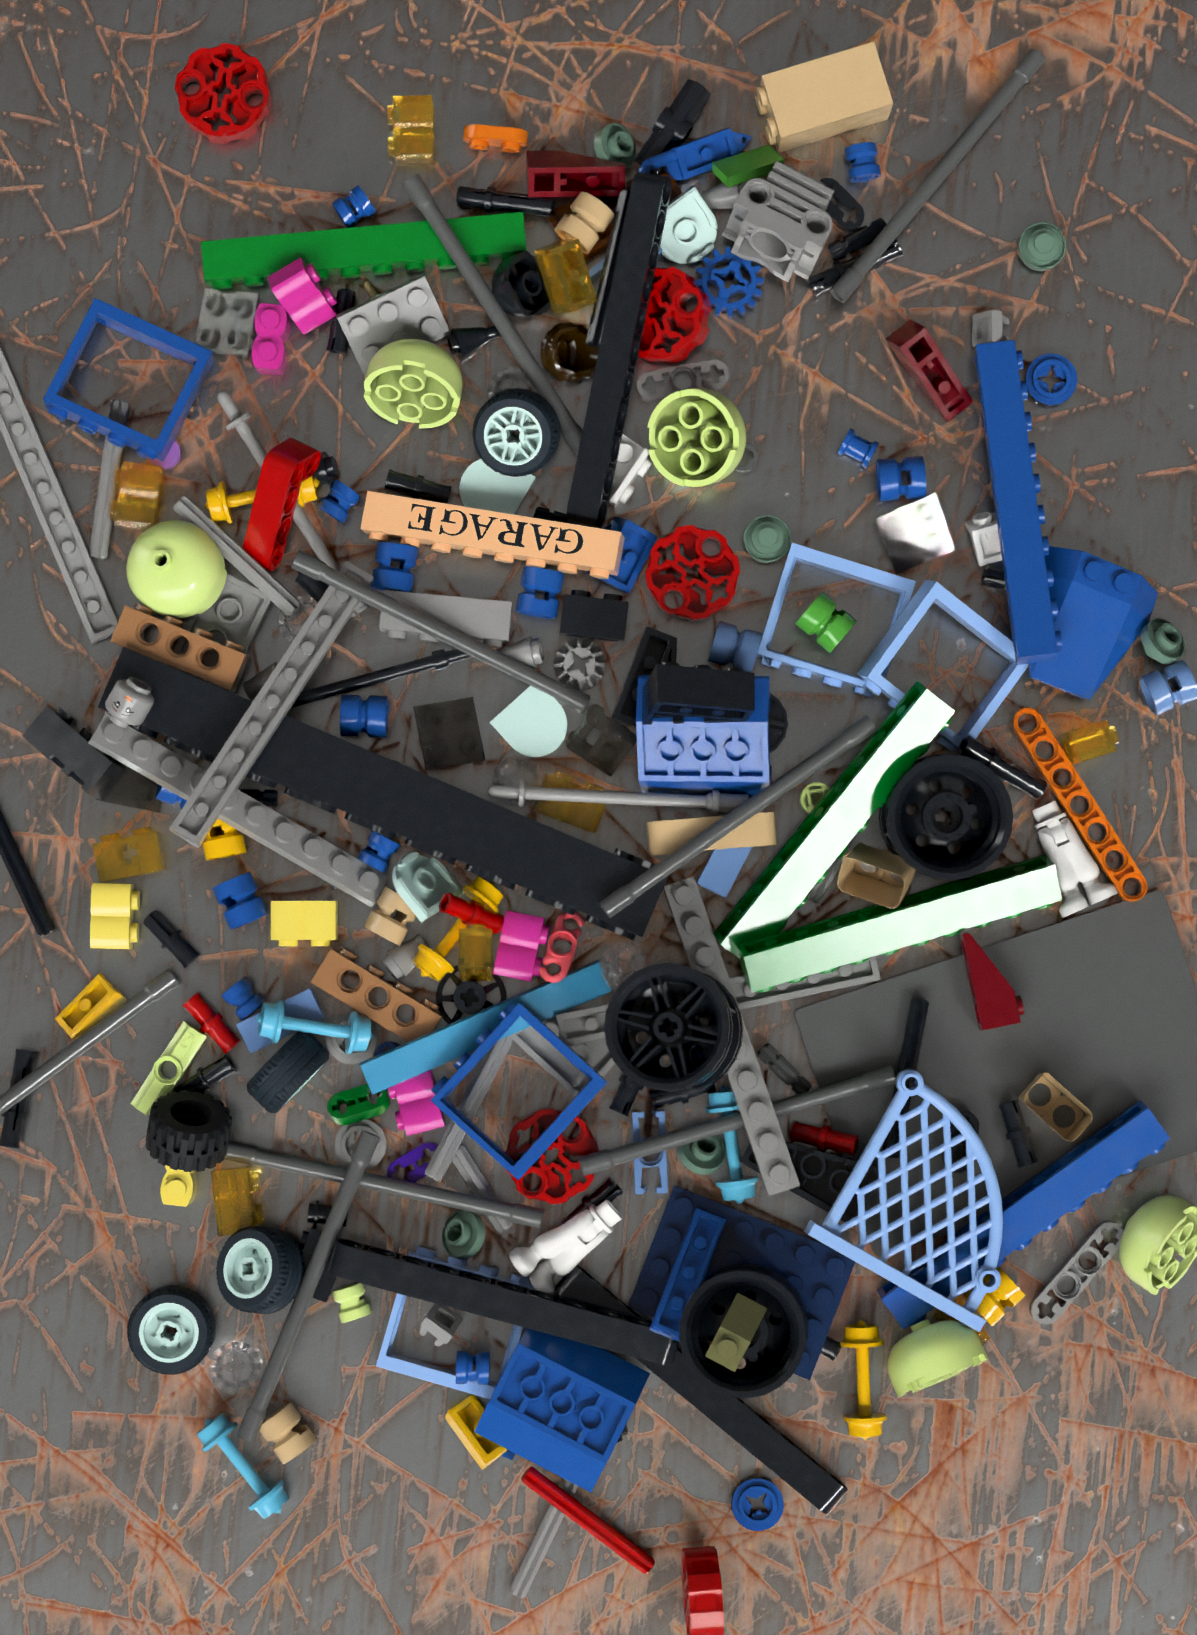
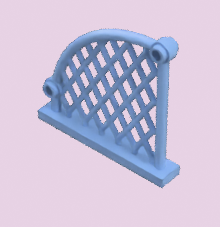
M905 1069L897 1075L895 1084L898 1091L822 1225H819L810 1220L804 1232L980 1332L986 1320L975 1314L985 1294L995 1291L1001 1283L1000 1273L996 1270L1003 1231L1002 1198L998 1179L982 1140L967 1119L946 1098L924 1084L920 1073L912 1069ZM912 1077L914 1080L913 1086L906 1088V1079ZM919 1095L924 1099L920 1106L903 1115L900 1114L909 1096ZM931 1103L942 1112L943 1118L928 1126L927 1108ZM920 1114L921 1130L906 1138V1121ZM897 1120L899 1122V1142L882 1152L879 1151ZM950 1121L961 1133L952 1139ZM943 1127L944 1143L929 1151L928 1134ZM921 1139L922 1155L907 1163V1146ZM966 1140V1157L952 1164L951 1147ZM900 1150V1167L886 1174L885 1158ZM944 1152L945 1168L930 1176V1159ZM877 1157L879 1179L859 1188L874 1158ZM975 1159L977 1160L982 1172L977 1176L974 1175ZM922 1164L923 1180L908 1187V1171ZM967 1164V1181L953 1188L952 1172ZM901 1175V1192L887 1199L886 1183ZM945 1176L946 1193L931 1201V1183ZM984 1180L987 1196L976 1201L975 1185ZM879 1187L880 1204L865 1211L864 1195ZM923 1188L924 1205L910 1212L909 1196ZM968 1189V1206L954 1213L953 1197ZM854 1194H857L858 1216L839 1225L838 1222ZM902 1200V1217L888 1224L887 1208ZM946 1201L947 1218L932 1225V1208ZM989 1203L990 1220L977 1226L976 1210ZM880 1212L881 1228L866 1236L865 1220ZM925 1213V1230L911 1237L910 1220ZM969 1214V1231L955 1238L954 1222ZM858 1224L859 1242L857 1246L840 1237L842 1232ZM903 1225V1242L889 1249L888 1232ZM947 1226L948 1243L933 1250V1233ZM990 1228L988 1246L978 1251L977 1234ZM881 1237L882 1247L880 1259L863 1250L866 1244ZM926 1238V1255L912 1262L911 1245ZM970 1239L971 1255L956 1263L955 1247ZM904 1250L905 1267L903 1271L886 1263L889 1257ZM948 1251L949 1267L934 1275V1258ZM986 1255L984 1265L978 1267V1259ZM927 1262V1282L924 1285L910 1277L909 1274L912 1270ZM971 1264L972 1280L957 1288L956 1271ZM986 1274H990V1281L983 1284V1277ZM949 1276L950 1294L948 1298L931 1289L934 1283ZM974 1287L964 1306L954 1302L957 1296Z

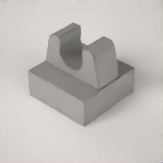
M989 310L972 315V347H975L976 344L1009 341V336L1002 335V325L1009 324V319L1002 316V311Z
M434 1303L420 1324V1334L424 1336L428 1331L437 1338L434 1343L436 1346H441L443 1343L447 1345L462 1323L463 1318L448 1307Z

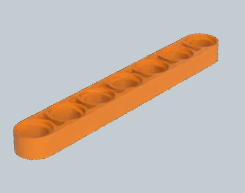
M1033 708L1020 709L1012 719L1014 733L1109 882L1115 885L1118 896L1127 902L1140 900L1147 892V882L1042 716ZM1029 714L1035 718L1036 726L1033 731L1025 732L1019 728L1018 719L1021 715ZM1046 741L1052 745L1053 754L1050 758L1042 759L1037 756L1035 747L1038 742ZM1063 768L1070 773L1071 780L1067 786H1058L1054 782L1053 773L1056 769ZM1082 796L1087 800L1088 809L1085 813L1077 814L1071 809L1070 802L1073 797ZM1099 823L1105 828L1106 835L1103 840L1094 841L1089 837L1088 828L1091 824ZM1109 851H1118L1122 855L1123 864L1120 868L1112 869L1106 864L1105 857ZM1134 878L1139 881L1141 890L1137 896H1129L1124 892L1123 883L1126 879Z

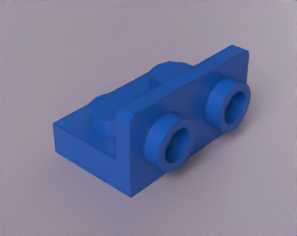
M614 517L612 521L607 523L604 529L622 532L625 537L618 576L609 574V579L600 580L623 593L630 594L658 536L628 519Z

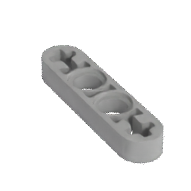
M1106 1220L1100 1222L1030 1302L1029 1311L1035 1321L1048 1325L1054 1323L1118 1251L1124 1232L1120 1225ZM1115 1228L1116 1231L1113 1235L1116 1241L1114 1243L1110 1241L1105 1242L1101 1248L1107 1252L1102 1256L1099 1250L1091 1246L1090 1243L1094 1240L1099 1245L1104 1239V1235L1101 1232L1104 1229L1110 1231ZM1091 1251L1096 1255V1264L1091 1269H1083L1079 1265V1257L1083 1252ZM1062 1276H1071L1075 1281V1288L1068 1294H1063L1058 1290L1057 1283ZM1052 1289L1054 1294L1064 1301L1059 1305L1055 1300L1050 1305L1052 1314L1049 1317L1045 1314L1039 1317L1040 1309L1037 1305L1040 1302L1047 1304L1053 1298L1047 1294Z

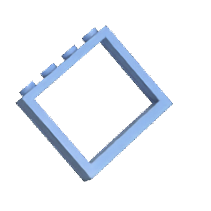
M791 543L763 631L757 657L762 658L761 664L779 669L780 665H785L793 668L792 674L808 679H810L811 674L824 678L822 683L836 688H841L842 684L855 687V694L872 698L873 693L863 685L866 682L863 678L769 649L795 563L806 564L899 593L889 629L910 602L916 581ZM891 661L889 662V664L887 665V667L884 669V671L881 673V676L884 677L885 679H886V676H887V673H888V670H889Z
M925 580L857 674L866 680L863 685L873 694L879 696L882 693L888 697L890 701L887 704L894 709L906 694L882 677L881 673L933 602L1008 660L1010 663L958 735L948 727L937 733L939 738L936 742L952 753L954 749L958 750L963 738H967L968 735L974 739L977 738L1029 664L1016 665L1013 642L938 582Z
M417 1246L416 1251L410 1249L408 1253L412 1257L534 1289L533 1285L529 1283L530 1278L515 1273H511L510 1278L498 1275L499 1269L480 1264L479 1269L467 1266L466 1259H459L451 1255L448 1256V1260L435 1256L436 1251L429 1248ZM397 1293L376 1367L490 1399L519 1343L523 1327L513 1325L497 1382L489 1380V1385H479L476 1381L456 1384L455 1370L391 1352L407 1298L406 1295Z

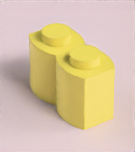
M92 883L90 948L132 949L133 942H138L139 923H134V910H139L140 891L135 890L134 884Z
M271 901V940H279V946H298V940H311V946H330V940H338V901Z
M165 1165L167 1172L163 1177L160 1188L163 1204L187 1207L193 1202L197 1194L198 1179L196 1172H184V1170L179 1169L173 1170L170 1169V1166Z

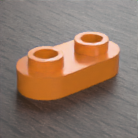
M470 124L464 126L463 141L469 143V148L475 150H487L488 146L501 147V150L504 152L518 153L520 148L527 147L528 132L513 127Z

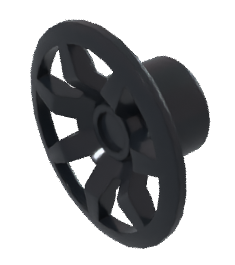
M472 962L462 963L453 967L454 971L446 973L441 979L436 992V1003L440 1006L439 1013L443 1015L442 1018L447 1024L459 1020L464 1013L474 1014L483 1008L494 1005L487 1000V994L497 987L500 990V1002L507 998L505 986L499 975L493 974V969L486 965ZM474 968L470 981L463 982L455 975L460 970ZM479 969L490 974L496 982L484 987L478 983ZM451 977L457 988L453 995L442 996L444 985ZM442 1001L454 1002L457 1007V1011L452 1019L445 1012Z

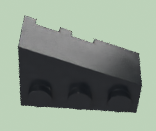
M646 626L610 720L636 729L638 676L651 675L657 664L676 662V637Z
M663 662L655 666L642 688V725H651L652 718H673V724H684V717H704V723L747 722L755 711V673L744 672L741 668L717 670L712 669L709 665L684 667L676 662Z
M46 706L22 737L47 759L52 760L62 769L61 771L68 777H72L81 784V788L87 794L104 800L126 773L127 769L118 760L88 744L93 733L85 727L81 731L71 724L74 718L61 707L55 711Z

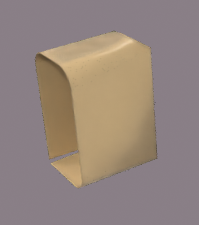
M859 843L843 856L837 885L842 892L887 908H896L911 891L915 869L906 864L900 856ZM860 862L879 869L875 872H867L861 867ZM889 872L899 875L904 883L895 881Z
M1039 1073L1018 1097L1066 1141L1076 1140L1092 1122L1091 1111L1049 1073ZM1037 1083L1047 1085L1051 1091V1099L1044 1106L1032 1104L1028 1097L1029 1090ZM1068 1105L1074 1110L1076 1117L1070 1127L1061 1128L1054 1123L1053 1112L1058 1106Z

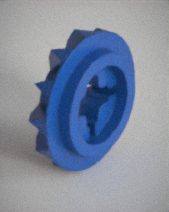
M1045 354L1039 356L1028 367L1025 376L1027 391L1036 402L1048 406L1062 404L1075 391L1077 385L1076 370L1072 363L1061 355ZM1051 367H1053L1054 378L1064 382L1055 383L1051 393H1049L1048 384L1038 379L1046 377Z
M760 1477L747 1479L736 1488L731 1500L735 1519L749 1530L763 1531L769 1529L779 1521L783 1513L784 1501L780 1490L773 1482ZM765 1492L763 1504L769 1512L757 1509L749 1515L752 1504L746 1496L758 1499Z

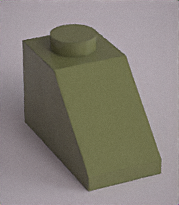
M738 1292L705 1356L735 1372L767 1307Z

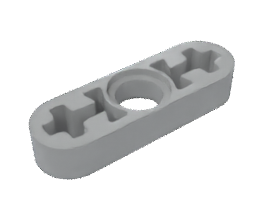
M713 359L647 371L638 378L636 389L639 397L646 402L662 401L670 394L681 391V389L674 385L673 379L676 374L685 372L692 378V384L688 389L707 388L718 391L727 384L729 370L724 362ZM712 367H716L717 372H723L724 376L719 377L718 383H713L711 378L701 380L702 387H697V375L694 370L700 369V376L709 374ZM663 375H669L668 386L671 392L665 393V386L656 388L653 395H650L648 390L642 389V386L646 385L647 379H653V382L658 384L664 382Z

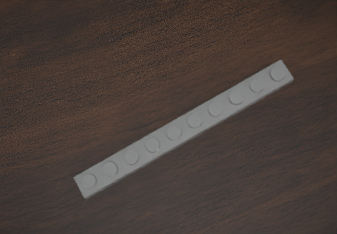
M0 344V430L91 643L94 644L113 635L118 619Z
M345 561L339 572L369 587L374 581L373 576L348 561ZM329 585L170 826L172 833L195 847H200L360 603V600Z
M106 713L88 744L188 801L207 771L130 726L123 728L116 725L110 720L111 715ZM238 789L218 818L370 907L376 903L389 878Z
M695 877L664 886L663 890L690 968L718 980L736 1000ZM706 1013L708 1022L710 1023L711 1017L708 1013ZM742 1017V1046L735 1063L726 1075L769 1197L799 1187L800 1183Z
M876 956L869 957L866 962L861 964L849 963L839 966L831 973H816L806 976L803 981L797 983L785 982L775 985L772 990L767 992H752L745 982L744 975L729 978L740 1010L881 980ZM679 990L676 993V1000L680 1003L687 998V993L684 990ZM652 999L644 1003V1008L647 1012L655 1011ZM609 1004L556 1015L560 1038L568 1046L605 1039V1015ZM703 1013L700 1016V1018L707 1017L706 1013ZM670 1020L668 1021V1024H669V1025L675 1024V1023L671 1022Z

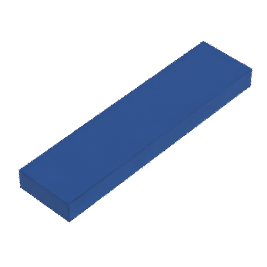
M699 1208L695 1209L651 1323L650 1331L679 1342L680 1320L684 1307L694 1291L704 1281L727 1219Z

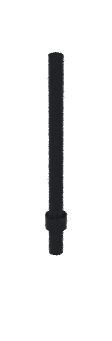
M444 649L431 652L432 655L302 691L291 708L436 668V671L445 669L451 663L469 659L472 656L458 649L446 652Z

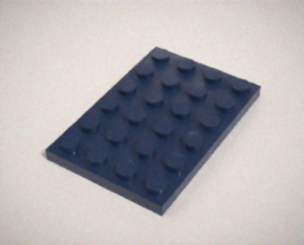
M674 1185L628 1308L654 1318L696 1208L727 1219L704 1280L724 1267L737 1264H757L772 1269L785 1277L798 1291L805 1304L808 1317L806 1346L801 1362L793 1374L810 1380L855 1261L821 1242ZM746 1291L744 1293L746 1297L756 1301L754 1291ZM716 1302L713 1305L714 1313L717 1315L723 1314L725 1312V1305L721 1302ZM773 1312L769 1316V1321L773 1325H778L782 1321V1316L778 1312ZM715 1335L709 1336L708 1340L713 1341ZM772 1345L764 1348V1354L767 1357H774L777 1353L776 1348Z

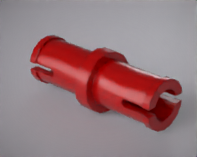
M449 892L445 893L440 900L439 911L461 919L464 925L469 927L475 925L492 934L499 933L503 927V915L483 908L475 900L466 901Z
M198 992L182 1005L200 1024V1031L203 1034L207 1032L223 1050L224 1054L241 1041L221 1020L223 1016L219 1012L216 1014Z
M799 1121L794 1122L790 1136L791 1142L817 1146L818 1150L824 1152L830 1149L853 1156L857 1151L859 1137L856 1134L835 1131L828 1125L817 1127L799 1123Z

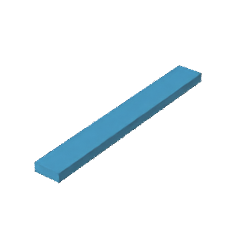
M596 960L569 972L566 978L558 983L545 982L362 1061L359 1065L373 1095L459 1058L466 1051L468 1053L475 1051L479 1047L475 1041L488 1027L494 1031L502 1022L498 1015L509 1003L516 1006L521 1002L537 1018L544 1021L611 992V988L600 961ZM520 1016L500 1039L526 1029L531 1025Z

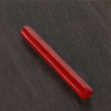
M529 1467L524 1472L521 1480L526 1486L643 1574L650 1572L655 1564L652 1556L534 1467Z

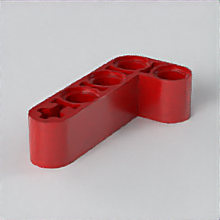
M292 437L273 447L263 461L243 543V549L263 568L269 571H274L283 558L301 483L314 474L321 460V452Z

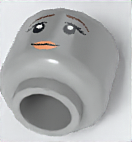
M135 677L118 680L105 702V708L111 714L110 720L123 728H127L128 725H141L154 703L151 687Z

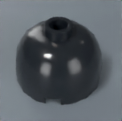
M528 251L520 252L504 259L494 271L491 281L492 292L498 304L507 314L517 318H531L547 312L555 298H551V288L555 287V278L550 266L544 258L539 255L533 256Z

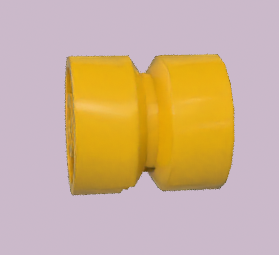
M217 819L207 834L206 840L202 843L206 861L247 853L244 835L238 833L237 829ZM220 827L224 831V835H219Z
M1000 1267L996 1268L1001 1276L1000 1286L995 1291L986 1293L977 1309L992 1327L1005 1315L1006 1307L1013 1308L1026 1296ZM986 1274L984 1276L983 1284L988 1283L990 1281V1274ZM974 1287L963 1295L966 1299H968Z

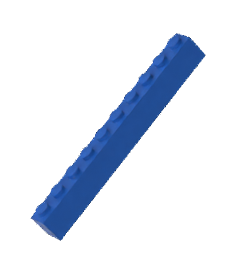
M1015 340L976 344L974 358L1016 665L1055 661L1058 650L1063 648L1060 630L1055 631L1053 619L1058 618V607L1056 599H1050L1049 587H1054L1052 568H1046L1045 556L1049 555V542L1047 536H1042L1040 524H1045V513L1043 504L1037 505L1036 493H1041L1039 474H1033L1032 462H1036L1035 443H1029L1027 431H1032V419L1030 411H1024L1023 401L1028 400L1026 381H1020L1019 370L1024 369L1022 350L1016 351Z
M1142 1100L1002 1200V1243L996 1268L1002 1265L1006 1260L1005 1257L1014 1250L1020 1251L1026 1248L1032 1242V1238L1035 1235L1055 1227L1059 1222V1218L1067 1212L1072 1213L1079 1210L1085 1204V1200L1094 1193L1099 1194L1107 1190L1111 1186L1113 1179L1120 1174L1125 1175L1132 1172L1139 1165L1138 1162L1148 1154L1154 1155L1165 1147V1142L1171 1138ZM989 1210L976 1218L977 1226L990 1220ZM969 1224L955 1233V1238L968 1232ZM990 1228L977 1234L978 1251L988 1246ZM948 1239L945 1240V1241H944L943 1243H941L940 1245H938V1246H937L936 1248H934L933 1250H935V1249H937L938 1247H940V1246H942V1245L948 1243ZM970 1239L955 1247L956 1263L971 1255ZM948 1251L934 1258V1275L949 1267ZM986 1255L978 1259V1267L984 1265ZM927 1262L915 1268L909 1274L910 1277L924 1285L927 1282ZM971 1264L956 1271L957 1288L972 1280ZM949 1276L934 1283L931 1289L948 1298L950 1294ZM890 1281L877 1289L881 1300L903 1329L922 1322L926 1318V1313L935 1308Z

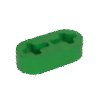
M368 1084L333 1095L328 1101L327 1110L336 1124L342 1126L383 1114L390 1105V1098L386 1090L376 1093L378 1096L377 1103L372 1105L370 1102L372 1093ZM342 1104L347 1106L346 1113L344 1114L339 1112L340 1105Z

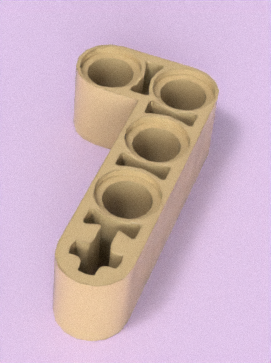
M774 812L755 814L704 851L777 845ZM724 816L647 822L648 856L673 853Z

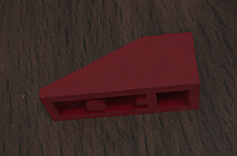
M560 150L526 151L528 198L577 197L582 191L594 197L619 196L620 192L625 189V163Z
M910 319L886 338L900 363L947 422L973 403L926 327Z
M970 933L959 934L978 1029L983 1031L1021 1023L1020 1015H1024L1021 996H1015L1014 989Z

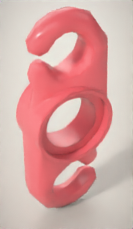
M564 912L556 919L548 939L547 954L542 962L545 966L555 963L559 966L560 972L556 975H551L545 967H540L539 973L547 982L558 983L566 978L576 954L577 939L582 932L580 928L574 930L567 929L564 926V922L567 919H574L579 927H583L585 921L578 912H575L574 915ZM558 940H565L571 945V950L563 954L558 953L554 950L553 944Z

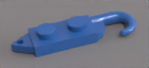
M724 128L649 157L642 162L638 172L649 174L652 170L664 166L667 174L672 179L686 180L712 170V162L740 154L752 136L733 132L731 128Z

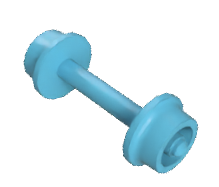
M279 1000L277 1003L264 1002L261 1013L255 1017L259 1024L258 1035L270 1038L272 1043L279 1041L281 1029L345 1038V1054L350 1055L353 1051L366 1052L369 1040L374 1037L371 1032V1019L360 1017L355 1011L351 1012L346 1026L284 1016V1001Z
M725 1085L719 1089L720 1091L708 1093L709 1106L705 1108L706 1113L721 1112V1116L734 1113V1110H738L732 1090H729ZM733 1130L724 1133L730 1179L720 1180L715 1183L716 1187L721 1189L723 1201L735 1200V1202L741 1204L744 1199L756 1196L755 1183L759 1180L758 1176L743 1177L737 1131Z
M223 1413L214 1420L205 1419V1427L196 1434L203 1444L201 1450L206 1452L217 1444L259 1496L248 1506V1509L256 1511L262 1519L267 1518L272 1513L281 1514V1506L290 1498L283 1488L285 1482L280 1480L268 1488L227 1436L238 1426V1423L236 1421L231 1422Z

